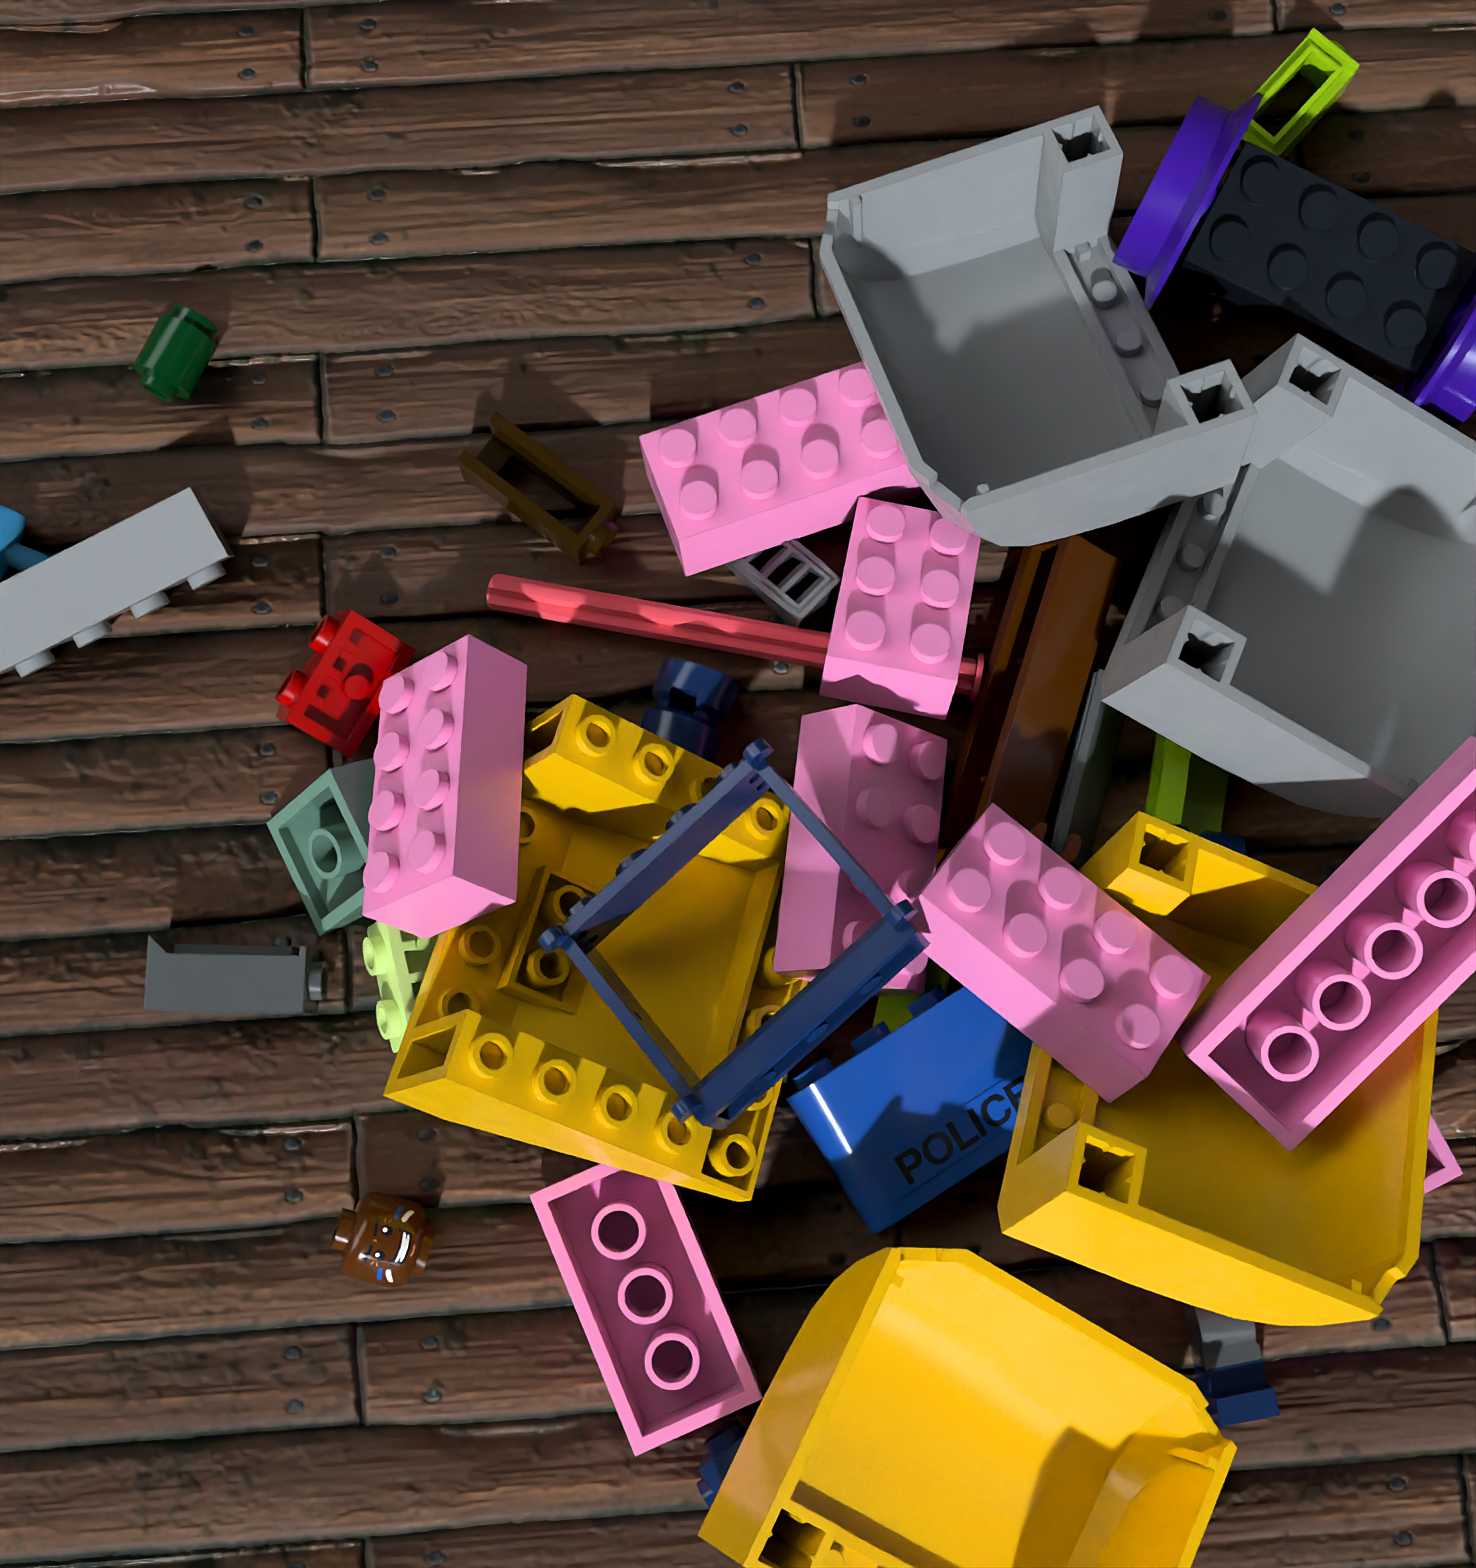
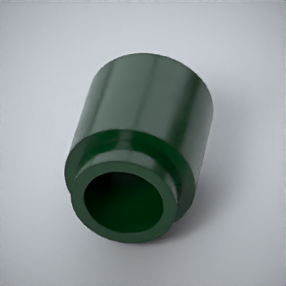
M173 305L169 314L160 315L132 365L133 369L142 376L138 384L153 396L166 402H173L176 396L189 399L217 349L214 339L219 332L218 328L198 312L182 305Z

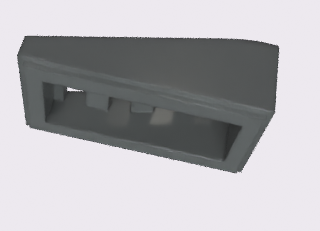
M795 538L775 546L779 551L759 571L751 563L763 551L725 563L787 625L797 628H803L840 591L842 581L822 560ZM790 560L796 567L776 586L769 578ZM805 576L808 577L813 584L796 601L791 599L787 594Z

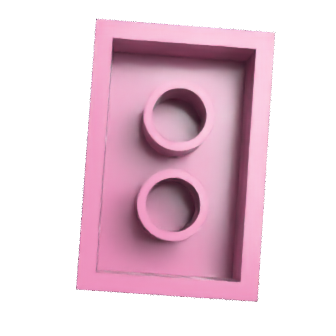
M859 496L819 695L945 720L958 681L981 538L962 530L941 516L938 511Z

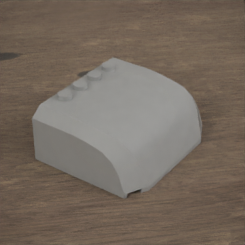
M1099 105L828 193L824 234H822L819 252L820 263L910 473L941 516L962 530L999 546H1032L1111 525L1235 483L1258 416V412L1230 359L1180 375L1148 309L1144 308V301L1128 270L1112 263L1117 248L1110 236V229L1124 153Z
M1297 333L1241 379L1258 412V416L1235 483L1173 503L1101 677V701L1206 761L1297 805L1334 815L1365 818L1390 817L1470 736L1476 737V441Z

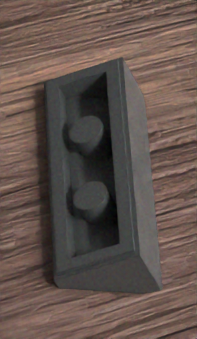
M1098 669L1087 680L1079 706V713L1069 739L1044 838V844L1055 853L1060 854L1066 838L1072 833L1079 835L1081 838L1080 851L1077 857L1069 863L1077 870L1091 857L1126 716L1124 713L1101 701L1100 680L1104 673L1102 669Z

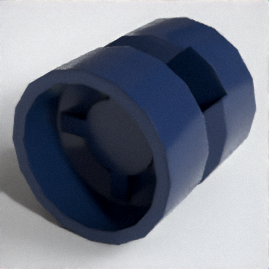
M666 658L662 662L652 690L658 705L657 707L645 710L639 727L714 764L723 739V735L717 729L718 723L729 721L740 691V684L721 672L695 662ZM687 707L696 709L694 715L686 712Z

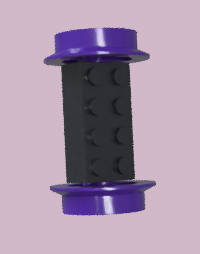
M1257 92L1236 110L1232 111L1198 94L1112 260V263L1145 279L1144 308L1148 310L1152 308L1193 230H1197L1198 232L1176 275L1295 334L1299 333L1315 344L1396 383L1394 392L1451 427L1458 428L1476 409V250L1472 252L1248 141L1235 160L1224 183L1219 182L1264 95Z

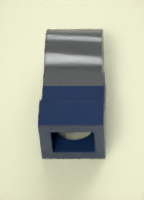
M1184 1303L1197 1386L1209 1403L1205 1409L1214 1423L1219 1427L1280 1416L1274 1387L1268 1385L1260 1344L1256 1342L1254 1321L1235 1319Z

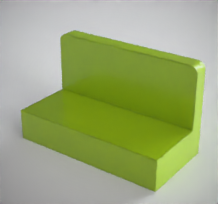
M1156 732L1144 813L1174 826H1186L1191 833L1198 836L1205 830L1221 833L1229 772Z

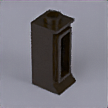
M496 411L489 420L492 438L476 457L464 450L457 459L463 480L480 488L574 559L575 563L579 566L590 553L599 557L611 544L619 530V527L614 524L617 520V502ZM513 459L588 515L587 519L575 533L500 477Z

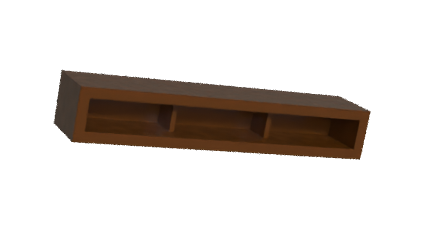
M1077 534L1032 546H1024L941 812L936 870L992 802L1029 832L1039 822H1045L1123 564L1117 558Z

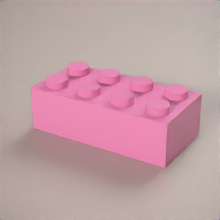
M863 361L639 436L646 474L686 577L781 545V542L794 538L798 539L854 520L859 496L896 504L920 497V485L910 473Z
M470 634L385 679L379 694V706L381 709L378 743L373 756L375 776L373 799L368 813L370 832L367 863L363 871V884L365 888L362 915L424 939L516 902L527 665Z
M859 704L802 715L794 790L895 904L904 899L909 900L911 903L936 871L948 740ZM791 811L773 972L810 982L882 918L883 915ZM921 952L872 997L924 994L928 956Z
M993 802L960 839L911 902L918 912L910 918V921L931 943L922 952L1108 1103H1111L1148 1077L1211 979L1207 973Z
M599 1163L529 1195L635 1456L763 1399L761 1384L677 1185Z

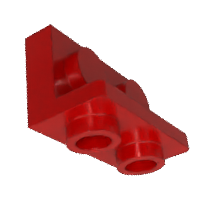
M349 609L339 610L335 617L326 614L316 626L307 645L314 652L302 672L296 668L292 669L281 684L275 696V701L282 705L275 717L286 724L297 727L344 756L352 758L380 712L379 694L383 687V681L404 670L416 649L354 610Z

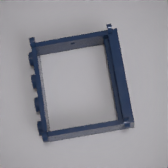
M764 738L756 739L749 744L743 752V758L738 763L731 762L718 775L716 786L697 804L691 803L679 809L667 822L666 832L647 849L637 850L626 857L616 869V878L597 895H589L577 902L569 910L571 915L566 919L567 922L563 926L554 925L548 928L538 939L539 944L548 954H551L559 946L564 949L681 1098L670 1110L681 1124L691 1115H694L702 1126L724 1130L931 944L910 921V918L918 912L910 901L904 899L895 904L778 770L765 759L774 749ZM771 788L881 912L883 917L700 1080L595 947Z

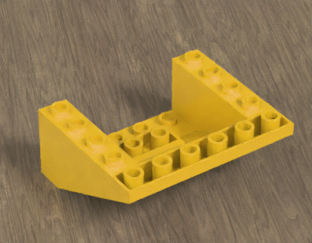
M575 694L570 695L527 723L524 727L516 902L439 933L383 1096L441 1119L728 1200L736 1202L751 1201L783 1077L724 1130L702 1126L694 1115H691L683 1124L679 1123L670 1110L681 1098L564 949L559 946L551 954H548L538 942L539 937L548 928L554 925L563 926L567 922L566 919L571 915L569 910L577 902L589 895H597L616 878V869L626 857L637 850L647 849L666 832L667 822L679 809L691 803L697 804L716 786V779L723 768ZM766 791L595 947L700 1080L808 984V981L773 972L791 810L777 795Z

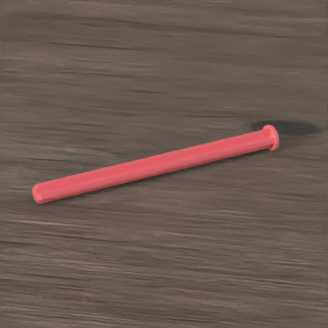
M499 573L490 579L486 595L487 606L491 610L824 669L831 633ZM977 653L975 659L961 657L958 681L954 693L968 695V702L976 703L980 689L985 655L982 653Z

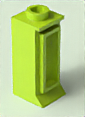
M1313 28L1304 41L1255 92V94L1259 92L1264 96L1237 149L1241 152L1248 141L1284 159L1342 96L1359 69L1360 64L1349 56L1341 44L1329 40ZM1300 74L1318 90L1277 135L1273 137L1255 121L1291 81Z

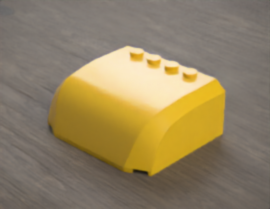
M1138 811L1078 870L1211 977L1182 1024L1319 888L1314 884L1141 811ZM1439 1007L1291 1152L1186 1055L1174 1037L1148 1077L1111 1103L1105 1101L1047 1052L1032 1042L997 1205L1001 1233L1134 1286L1235 1319L1279 1326H1322L1370 1320L1379 1316L1383 1310L1380 1304L1397 1280L1406 1277L1419 1258Z
M885 1247L856 1261L838 1276L811 1309L765 1393L697 1536L745 1568H1191L1237 1447L1232 1440L1225 1439L1205 1409L1209 1403L1195 1382L973 1252L962 1248Z

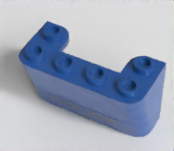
M961 983L960 986L948 995H946L941 985H938L907 1005L906 1007L913 1017L894 1030L890 1031L885 1022L882 1021L852 1040L850 1044L856 1054L833 1067L827 1057L822 1058L790 1079L797 1090L786 1096V1100L871 1234L878 1233L903 1219L1010 1149L1033 1041Z

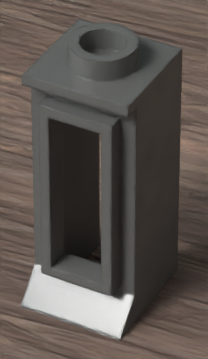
M148 935L144 994L145 1010H159L160 1012L317 1015L318 1000H325L327 997L329 986L328 964L326 961H320V950L309 946H300L299 949L293 946L174 944L173 946L167 939Z

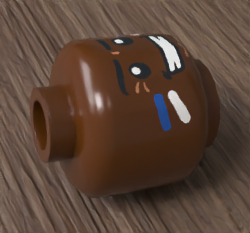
M368 1192L358 1201L354 1211L345 1208L341 1209L330 1248L342 1250L341 1269L349 1278L389 1288H399L409 1280L411 1275L421 1277L432 1247L435 1225L426 1223L425 1209L417 1202L379 1192Z

